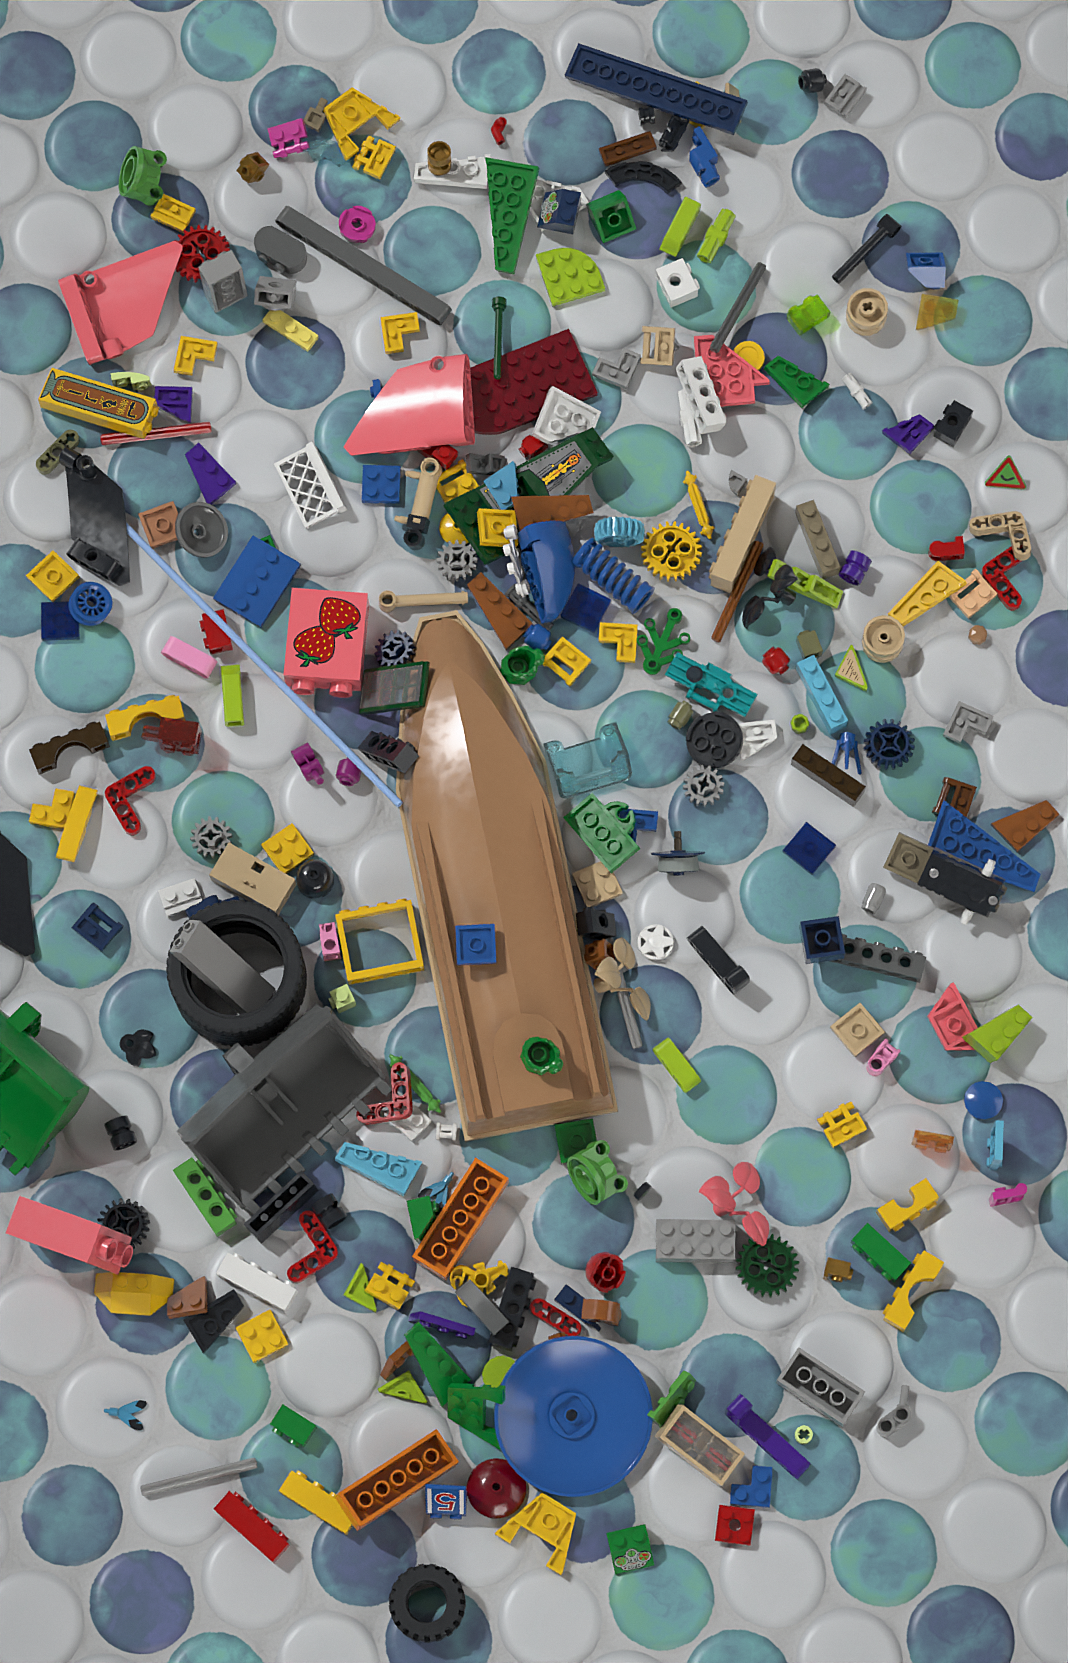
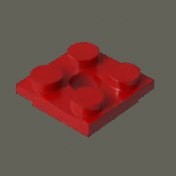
M719 1505L715 1541L751 1546L755 1509ZM732 1520H737L741 1527L739 1530L733 1531L729 1528V1523Z

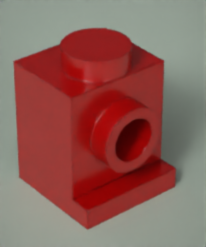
M528 435L522 440L521 447L518 450L524 458L528 457L530 460L548 448V444Z

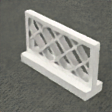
M312 441L306 444L305 448L274 463L306 529L338 512L343 513L347 511L339 491L316 445ZM306 453L308 456L307 464L297 463L299 456ZM286 463L292 464L290 474L282 472L280 466ZM296 466L305 468L302 478L293 475ZM308 469L316 472L314 481L305 479ZM292 478L300 480L297 490L289 486ZM304 482L313 484L309 494L301 491ZM316 485L323 487L322 497L313 495ZM299 494L308 496L305 506L298 504ZM311 498L321 500L317 510L309 507ZM324 501L331 503L333 507L327 513L321 511ZM307 510L316 512L315 518L307 522L305 519Z

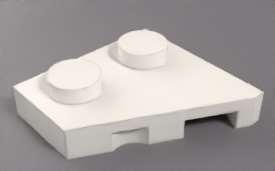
M775 720L738 723L743 733V746L740 751L741 761L777 740Z

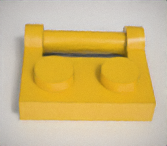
M461 459L458 461V464L442 472L438 479L436 490L445 503L477 488L479 485L473 475L467 473L466 463ZM462 470L463 475L443 486L440 484L444 479Z
M562 636L545 655L543 666H548L564 679L565 683L570 687L591 663V659ZM554 656L573 670V673L569 675L553 662L552 658Z

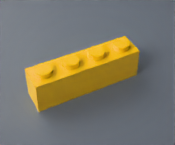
M291 1470L279 1492L347 1535L353 1525L335 1499L337 1494L332 1491L330 1494L323 1491L324 1486L314 1481L312 1484L306 1480L307 1475L299 1470L296 1473Z

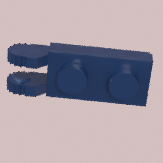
M566 1284L554 1301L584 1324L587 1323L599 1332L602 1328L596 1322H588L581 1319L583 1299L585 1298Z

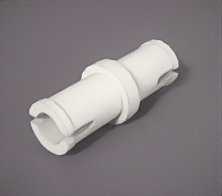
M848 373V375L841 379L850 390V395L855 397L863 410L873 403L864 392V387L859 385L852 373Z

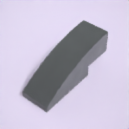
M470 1279L455 1291L456 1295L493 1336L509 1324L504 1315Z

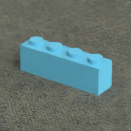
M812 655L797 662L796 671L829 734L831 735L846 728L848 719L815 656Z

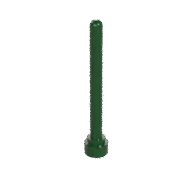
M500 296L492 298V308L495 311L493 376L496 380L501 378L503 312L507 307V299Z

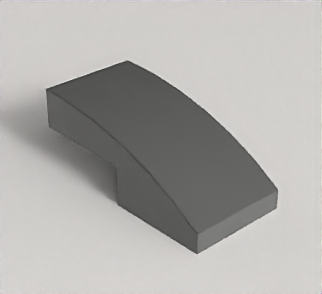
M473 453L466 455V470L470 474L493 475L505 467V456L490 453L486 456Z

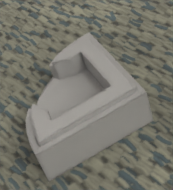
M733 470L729 474V486L731 491L738 496L748 479Z

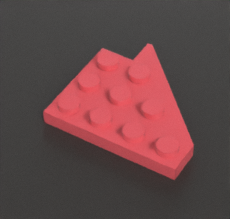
M714 335L694 336L695 357L702 356L704 363H706L707 372L713 381L715 393L720 399V406L755 404L754 386L770 385L769 379L725 344L722 345L718 353L711 351L710 345L715 338Z

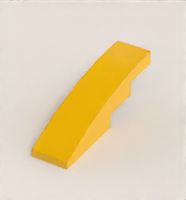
M79 785L61 836L56 858L75 862L86 834V827L92 814V807L98 795V790Z

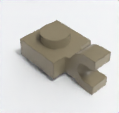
M321 97L316 108H309L303 119L306 127L317 132L320 131L326 120L324 108L329 105L327 104L328 100Z

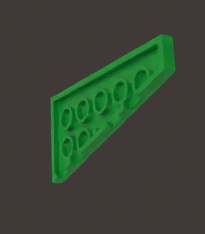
M485 157L494 241L495 270L515 274L540 168L538 166Z

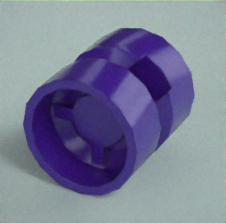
M851 550L846 558L847 564L842 566L838 575L844 581L859 586L865 576L863 572L868 571L872 560L861 552Z

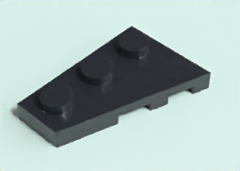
M233 1289L208 1304L207 1313L190 1315L183 1319L203 1354L240 1313L244 1305Z

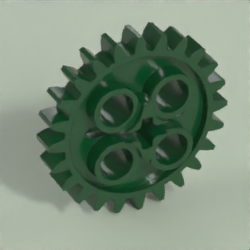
M771 1234L770 1239H767L763 1247L748 1239L749 1246L743 1244L744 1252L738 1251V1255L742 1258L736 1259V1262L741 1264L735 1268V1270L741 1271L737 1278H744L741 1285L748 1284L747 1291L753 1288V1295H756L759 1291L761 1292V1298L764 1297L765 1293H768L769 1298H771L772 1292L779 1296L780 1289L786 1293V1285L789 1287L793 1286L790 1279H797L793 1273H799V1269L794 1267L799 1265V1261L794 1260L798 1254H791L794 1247L787 1248V1240L781 1243V1236L774 1240V1235ZM764 1248L767 1250L768 1255L760 1257L757 1254V1250ZM781 1256L785 1258L786 1263L780 1266L776 1264L775 1258ZM751 1258H755L764 1264H766L768 1261L771 1263L770 1266L772 1268L782 1270L784 1273L780 1274L772 1268H768L767 1270H765L763 1264L759 1262H754L751 1260ZM757 1266L760 1272L757 1275H752L749 1272V1268ZM774 1274L777 1276L778 1281L770 1283L767 1280V1276Z

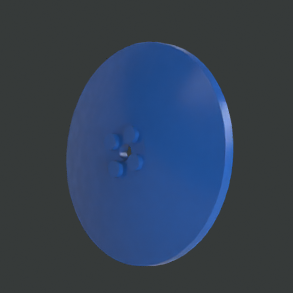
M563 1336L544 1341L522 1354L509 1368L500 1384L506 1386V1397L502 1405L494 1404V1428L499 1447L514 1471L525 1481L542 1491L567 1497H580L602 1492L624 1479L638 1464L647 1448L653 1423L647 1416L650 1410L653 1411L647 1384L638 1368L625 1354L603 1341L585 1336ZM570 1409L575 1410L577 1413L576 1418L572 1421L566 1418V1413Z

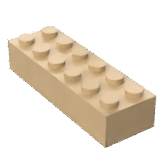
M755 475L753 480H749L746 494L742 496L739 502L738 513L735 512L732 518L731 530L727 529L724 536V546L720 545L716 555V563L713 562L709 570L710 586L730 594L775 496L776 483L758 475Z

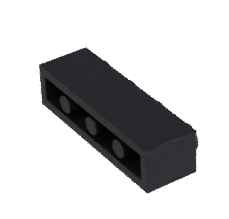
M301 1170L249 1218L244 1225L262 1244L319 1190Z

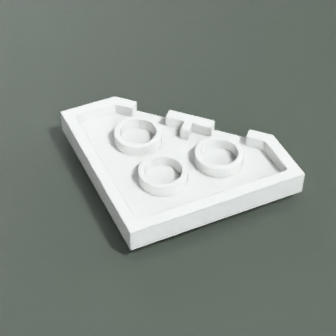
M537 179L529 213L538 225L545 192L559 189L581 192L579 211L587 207L586 204L589 202L579 187H568L561 183Z
M552 386L549 389L531 436L549 444L577 435L592 427L595 428L601 411Z

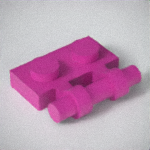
M302 118L268 128L271 146H279V150L273 151L274 158L288 157V154L301 153L303 150L310 148L308 141L301 142V139L308 137ZM294 141V145L286 147L287 143Z

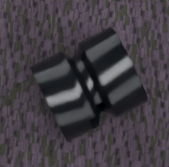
M127 1115L114 1118L104 1124L107 1134L112 1136L110 1142L114 1151L128 1148L137 1143L134 1131H130L132 1125Z
M333 1193L322 1197L311 1206L317 1217L321 1216L320 1221L326 1230L336 1227L347 1218L342 1207H337L338 1201Z

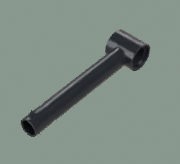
M889 214L884 215L877 224L879 229L832 275L833 280L840 284L887 236L893 238L902 226Z

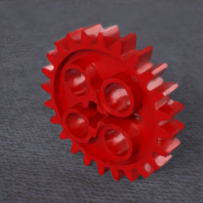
M198 225L197 230L190 226V232L184 229L185 235L178 234L179 241L174 240L183 246L175 270L180 272L181 277L186 276L187 281L193 278L194 283H196L198 279H201L199 268H194V266L204 262L202 256L197 253L196 248L191 244L192 242H195L201 254H204L205 259L210 261L215 259L210 258L212 254L219 255L221 252L230 251V248H228L230 245L229 242H226V236H221L220 230L215 233L214 227L208 230L207 225L204 226V229H201L200 225ZM202 240H208L205 244H200ZM192 250L190 254H184L185 251Z

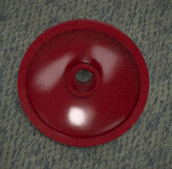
M500 1458L488 1459L478 1464L471 1472L467 1481V1496L472 1507L481 1515L492 1519L505 1518L515 1513L523 1504L526 1496V1481L514 1471L507 1460ZM496 1483L500 1485V1489L497 1491L492 1488Z

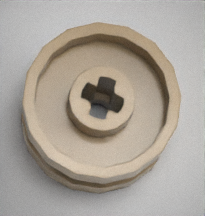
M863 288L853 293L849 298L846 309V322L849 328L862 336L878 333L883 328L888 313V303L885 297L879 291L872 288Z
M882 615L871 619L864 628L862 638L863 651L867 657L880 663L890 662L897 658L904 644L905 632L903 626L891 616Z

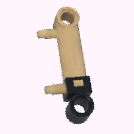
M426 458L422 461L421 472L408 470L405 472V476L418 479L419 483L411 514L408 517L395 516L394 521L406 524L408 530L404 533L403 539L412 550H420L424 546L425 538L422 533L427 534L430 525L429 516L438 479L442 474V467L434 458ZM431 465H435V470L431 473H428V467ZM417 535L418 541L416 543H410V539L413 536Z

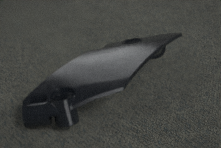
M65 447L60 453L59 461L61 465L65 466L71 539L75 541L66 555L74 562L117 586L130 583L123 489L100 470L90 456L82 455L69 447Z

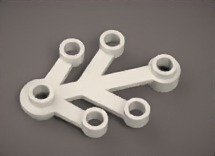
M513 524L504 529V536L506 540H510V544L503 545L505 556L510 555L512 563L507 564L509 574H514L517 584H515L517 594H521L522 598L530 594V587L527 579H525L526 575L523 566H521L520 548L515 547L514 540L518 539V531L516 525Z

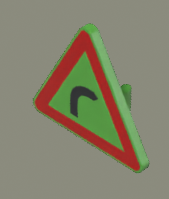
M1010 455L1001 462L985 481V486L1026 488V484Z

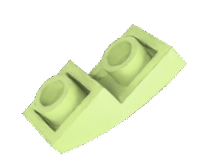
M134 372L110 373L113 386L125 387L128 384H132L133 390L137 389L139 391L151 387V381L147 375Z

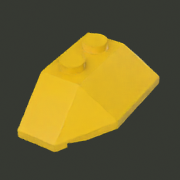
M112 1272L96 1273L94 1294L111 1313L151 1316L167 1303V1299L173 1295L174 1279L153 1274L119 1272V1274Z

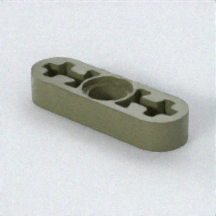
M66 430L36 460V467L39 473L49 474L60 464L59 456L53 455L55 448L63 450L66 444L67 447L74 450L79 445L80 439L75 430ZM68 436H69V437H73V436H74V440H75V441H74V442H72V441H69V442H68L67 437H68ZM41 463H47L49 467L42 468Z

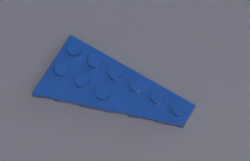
M943 800L928 845L933 848L937 847L984 869L989 859L994 860L996 864L994 865L993 874L1006 879L1005 883L1035 892L1041 874Z

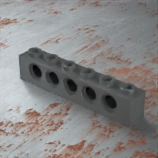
M842 934L844 947H852L853 952L851 954L845 953L844 959L830 961L920 983L926 956L917 951L905 952L900 947L888 948L885 947V944L874 942V944L867 943L863 938H847V935ZM870 951L872 957L865 958L862 956V952ZM887 955L891 958V961L884 963L881 957ZM907 960L910 966L902 967L900 961Z

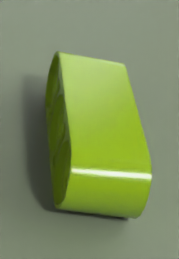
M667 1037L652 1048L656 1057L684 1093H687L701 1083L700 1077L670 1038Z

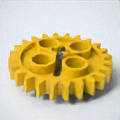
M666 521L665 527L659 523L658 530L652 527L653 534L647 532L646 536L648 539H644L643 544L645 545L641 546V550L644 551L641 553V558H646L643 561V565H648L647 571L653 570V576L660 574L659 580L666 576L667 582H669L670 577H673L676 582L677 576L684 580L685 573L691 576L690 569L696 571L697 567L695 564H700L698 557H702V552L699 551L702 549V545L698 544L700 538H694L696 532L689 533L690 527L683 529V523L679 527L676 526V521L673 522L672 526ZM667 536H672L674 540L668 542L664 538ZM675 547V553L671 552L668 556V550L672 551ZM688 547L689 551L686 553L681 552L680 548ZM660 550L663 552V554L661 556H656L653 554V552ZM667 557L666 562L664 564H661V562ZM676 561L678 565L671 567L669 562Z

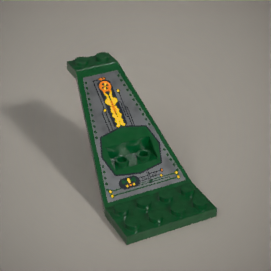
M592 427L518 465L516 468V478L518 479L517 489L519 496L570 495L597 467L611 461L614 456ZM485 483L445 502L444 508L485 565L505 556L503 547L480 546L478 509L501 510ZM516 517L517 531L519 533L520 528Z

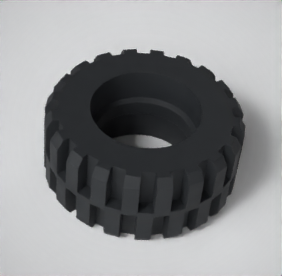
M418 1564L416 1567H410L406 1572L398 1576L397 1581L392 1586L391 1593L389 1594L391 1617L397 1628L414 1641L425 1643L441 1641L443 1638L453 1634L452 1632L459 1627L461 1620L464 1618L466 1600L462 1585L453 1573L442 1566ZM424 1584L437 1586L446 1597L444 1613L433 1622L419 1621L409 1610L408 1602L411 1593L418 1586Z

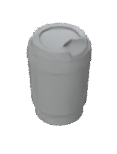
M871 883L868 886L861 908L866 912L876 914L886 894V888L879 884Z

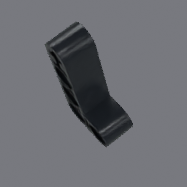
M700 926L686 938L689 944L733 995L750 982V977L744 968L740 965L737 966L703 926Z

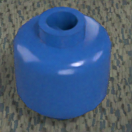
M531 624L523 635L525 638L524 643L532 649L547 650L552 643V640H550L551 632L540 624H535L534 626Z

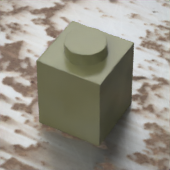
M815 630L800 632L796 643L803 660L812 655L815 658L822 656L823 650Z

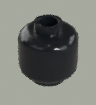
M818 68L804 70L798 77L800 89L807 94L821 92L827 83L826 75Z

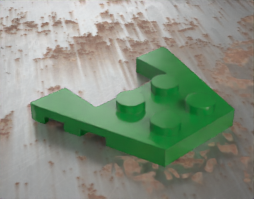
M451 1383L448 1387L447 1418L497 1449H500L495 1428L486 1426V1400L502 1405L506 1397V1386L499 1385L495 1388L491 1387V1385H483L482 1387H475L474 1384Z

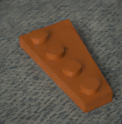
M589 495L511 496L520 531L533 523L567 521L594 513Z
M481 572L467 584L468 589L507 651L524 635L533 623Z

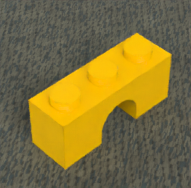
M927 1178L909 1189L908 1192L913 1198V1205L911 1207L902 1208L892 1199L877 1209L876 1214L888 1232L900 1230L905 1226L904 1222L909 1219L911 1221L921 1216V1211L924 1209L929 1211L937 1205L936 1201H938L939 1196Z

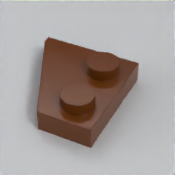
M205 1276L197 1279L167 1299V1316L169 1319L207 1313V1279Z
M407 1341L388 1357L380 1374L385 1380L405 1362L408 1356L414 1355Z

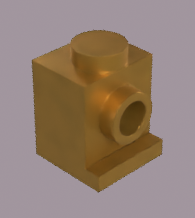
M828 1257L823 1279L827 1280V1277H831L832 1281L842 1283L843 1280H851L853 1269L850 1268L851 1263Z

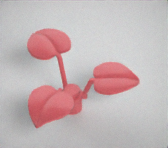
M740 1162L733 1169L734 1180L741 1186L735 1193L731 1195L728 1182L721 1176H714L708 1179L701 1186L699 1192L713 1203L714 1213L719 1217L729 1214V1216L746 1215L742 1219L745 1231L756 1243L763 1247L769 1235V1223L766 1217L758 1211H754L751 1214L748 1211H734L736 1207L734 1197L744 1189L749 1194H753L760 1186V1177L756 1168L749 1162Z

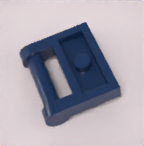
M93 902L71 928L102 952L123 929L124 925L120 922H115ZM94 914L112 928L110 932L102 928L90 916Z

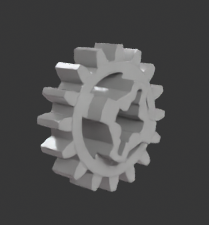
M458 540L455 541V544L448 541L449 546L442 545L443 552L438 551V556L440 557L436 558L439 564L438 570H443L442 576L448 574L449 580L452 577H455L456 581L459 580V577L466 580V574L472 576L471 569L476 570V565L474 564L478 563L475 557L476 552L471 551V545L466 547V541H463L462 544H459ZM446 556H447V559L449 560V561L447 562V565H445V562H444ZM467 556H469V558H470V561H469V564H468V565H467V562L465 561V560L467 559Z
M701 765L700 770L693 767V773L687 772L689 778H684L683 782L686 784L683 785V790H687L685 797L690 796V803L695 800L696 806L703 803V806L706 807L707 802L714 805V799L720 800L718 794H723L724 790L721 788L724 787V782H720L722 775L717 776V769L712 772L711 766L704 769V766ZM710 777L714 779L715 783L711 782ZM706 780V786L701 792V786ZM692 789L696 790L697 795L693 793Z
M208 816V821L202 818V824L195 823L197 829L191 830V833L195 835L190 837L191 842H195L192 844L193 849L198 848L197 854L204 852V858L211 854L213 859L216 853L221 856V851L226 848L228 843H231L228 839L232 838V833H227L230 831V827H225L226 822L224 820L219 823L218 817L214 821H212L210 816ZM214 826L220 828L223 832L217 831ZM211 834L214 835L213 840H209ZM201 844H206L208 846V849L203 847Z

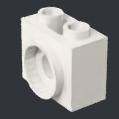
M683 258L657 268L655 272V277L671 308L698 297V289H700L696 278L693 279L691 276L692 270L689 263L685 264ZM676 281L679 285L673 286L670 283Z

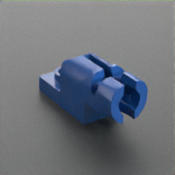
M699 126L693 129L692 141L696 148L690 151L689 162L697 176H701V182L704 187L708 188L720 180L715 166L718 163V155Z

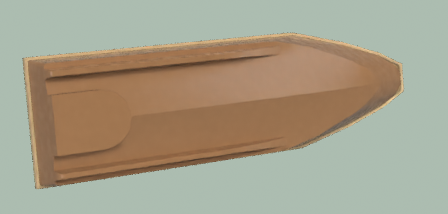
M455 610L420 617L413 638L416 648L412 650L415 652V655H410L412 661H407V663L430 662L425 706L400 710L399 739L404 743L407 741L416 748L414 751L419 757L406 773L397 771L396 795L403 802L399 810L465 1142L618 1112L589 967L584 960L585 948L583 938L578 936L577 909L546 760L510 687L483 642L459 612ZM419 669L411 670L410 684L417 683ZM417 687L409 688L408 701H415ZM495 924L496 964L457 966L455 926ZM532 1037L551 1040L560 1050V1058L563 1060L562 1070L556 1074L547 1072L543 1075L527 1071L520 1058L525 1041Z

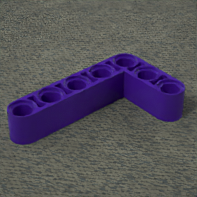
M739 1394L726 1408L725 1415L794 1478L799 1479L811 1465L810 1462L752 1410L753 1405L743 1395Z

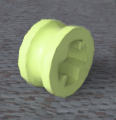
M800 1426L795 1431V1439L798 1443L807 1444L812 1440L813 1432L808 1426ZM800 1430L803 1432L808 1431L809 1434L807 1436L809 1438L807 1440L798 1437L800 1436V1433H798Z

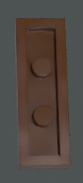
M651 131L600 147L599 153L604 166L607 167L657 150V146Z

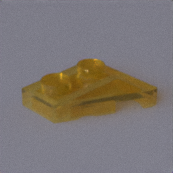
M922 294L916 330L955 320L959 300Z

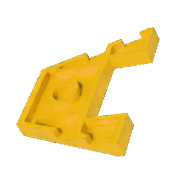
M353 87L324 108L326 118L346 161L359 152V148L349 138L351 133L374 116L377 117L387 130L401 119L396 113L394 115L382 105L379 106L371 98Z
M541 1493L505 1525L499 1528L495 1535L510 1544L522 1526L556 1547L546 1567L562 1575L576 1513L546 1494Z

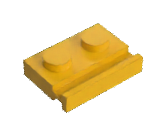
M163 194L150 216L151 219L184 233L183 230L188 227L196 209Z

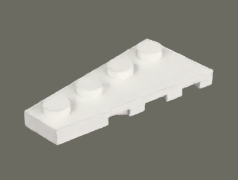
M485 154L484 157L477 158L469 156L467 159L461 160L453 158L451 159L450 171L444 175L432 174L428 169V162L416 163L414 183L487 189L488 180L485 157L491 158V154Z

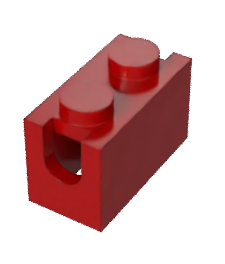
M224 609L215 611L227 624ZM203 613V620L199 622L201 631L206 632L207 638H203L205 649H209L211 655L233 650L231 638L206 613Z

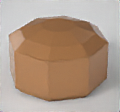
M975 625L969 630L968 639L972 644L980 645L986 641L987 631L983 626Z

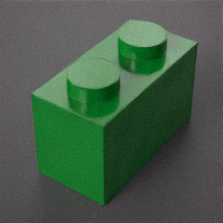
M282 1404L270 1423V1426L273 1427L272 1432L280 1437L284 1434L290 1438L288 1442L297 1448L300 1445L305 1447L317 1429L315 1424Z

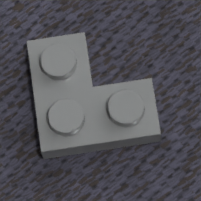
M624 348L617 364L599 357L592 376L627 389L641 355Z
M958 701L943 737L960 744L967 728L986 735L994 716Z

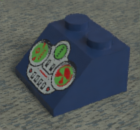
M567 189L545 192L537 228L573 235L581 204V192Z

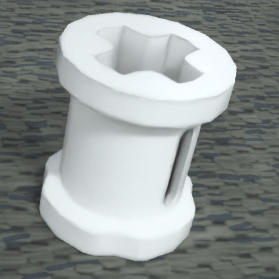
M437 1122L436 1140L452 1138L453 1141H456L457 1123L447 1125Z

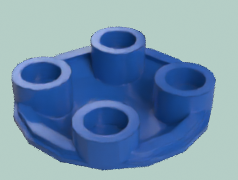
M981 1081L974 1083L968 1088L964 1096V1103L968 1112L975 1119L984 1120L990 1119L999 1113L1002 1108L1003 1098L997 1086L991 1082Z

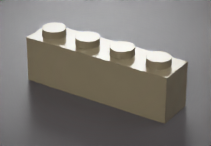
M811 500L796 505L795 514L820 578L824 580L838 575L840 565L815 501Z

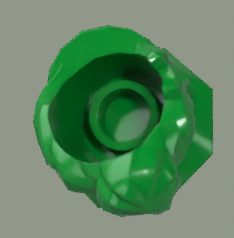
M530 646L516 647L511 649L509 654L501 660L500 672L509 684L525 685L536 676L538 666L544 663L545 654L539 648L532 649Z
M532 1037L525 1041L520 1058L527 1071L543 1075L547 1072L556 1074L562 1070L563 1060L560 1058V1050L551 1040Z

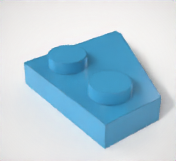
M514 461L483 481L501 510H509L514 507L511 496H519L517 489L518 479L516 478L517 466Z

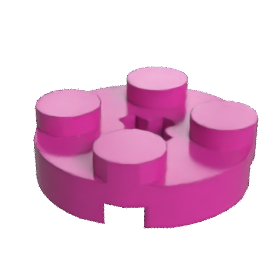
M353 206V208L346 209L340 215V233L350 242L365 243L375 232L376 222L374 216L366 207ZM360 221L362 226L355 228L352 223Z

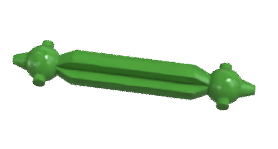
M390 1054L391 1064L389 1066L392 1068L395 1063L402 1062L403 1057ZM402 1068L398 1071V1074L401 1076V1073L404 1072ZM410 1069L412 1090L423 1102L428 1103L427 1110L429 1112L432 1110L441 1113L440 1099H433L432 1093Z

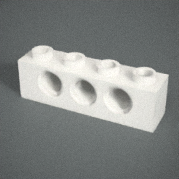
M702 356L681 360L676 367V371L700 434L720 431L726 424V415L721 409L720 399L715 393L714 384L707 372L706 363H704Z

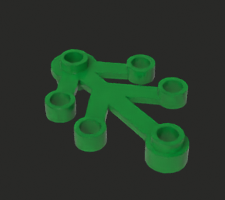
M672 608L668 611V622L660 638L655 628V620L647 618L644 622V627L648 630L655 646V651L652 655L647 645V636L639 635L637 637V645L641 647L645 657L643 669L647 674L655 675L659 673L663 665L673 661L675 653L678 652L683 655L680 649H675L671 655L660 658L662 652L690 643V635L686 632L681 633L678 638L668 641L674 625L679 624L682 620V612L678 608ZM674 612L678 614L675 618L671 616ZM652 622L653 626L648 627L646 624ZM683 636L688 637V640L682 641L681 638ZM643 638L646 642L641 644L639 640ZM654 662L656 666L650 667L649 663Z

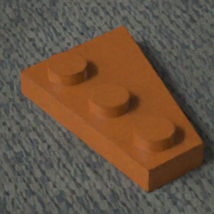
M1045 800L991 823V826L1018 852L1055 820L1059 813Z

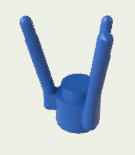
M849 732L841 733L840 740L836 742L832 764L835 765L841 747V750L845 751V769L847 770L849 767V751L854 750L857 771L861 775L857 748L858 741H855V734Z

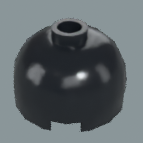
M312 859L304 862L299 867L296 873V883L299 891L304 896L312 899L324 897L334 886V875L327 863Z

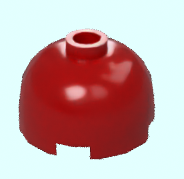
M608 1252L595 1254L589 1259L585 1268L588 1283L596 1290L605 1293L614 1288H619L626 1274V1271L623 1270V1260L619 1256Z

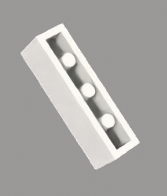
M235 1252L233 1255L230 1253L226 1254L216 1272L218 1277L287 1313L298 1293L293 1283L287 1280L283 1283L277 1279L278 1276L270 1271L267 1273L261 1271V1266L254 1262L246 1263L243 1261L244 1257Z

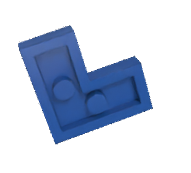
M627 809L619 813V818H626L629 811L633 810L636 823L629 836L636 843L637 830L656 832L658 811Z
M753 1465L751 1485L731 1484L730 1505L770 1508L773 1467Z

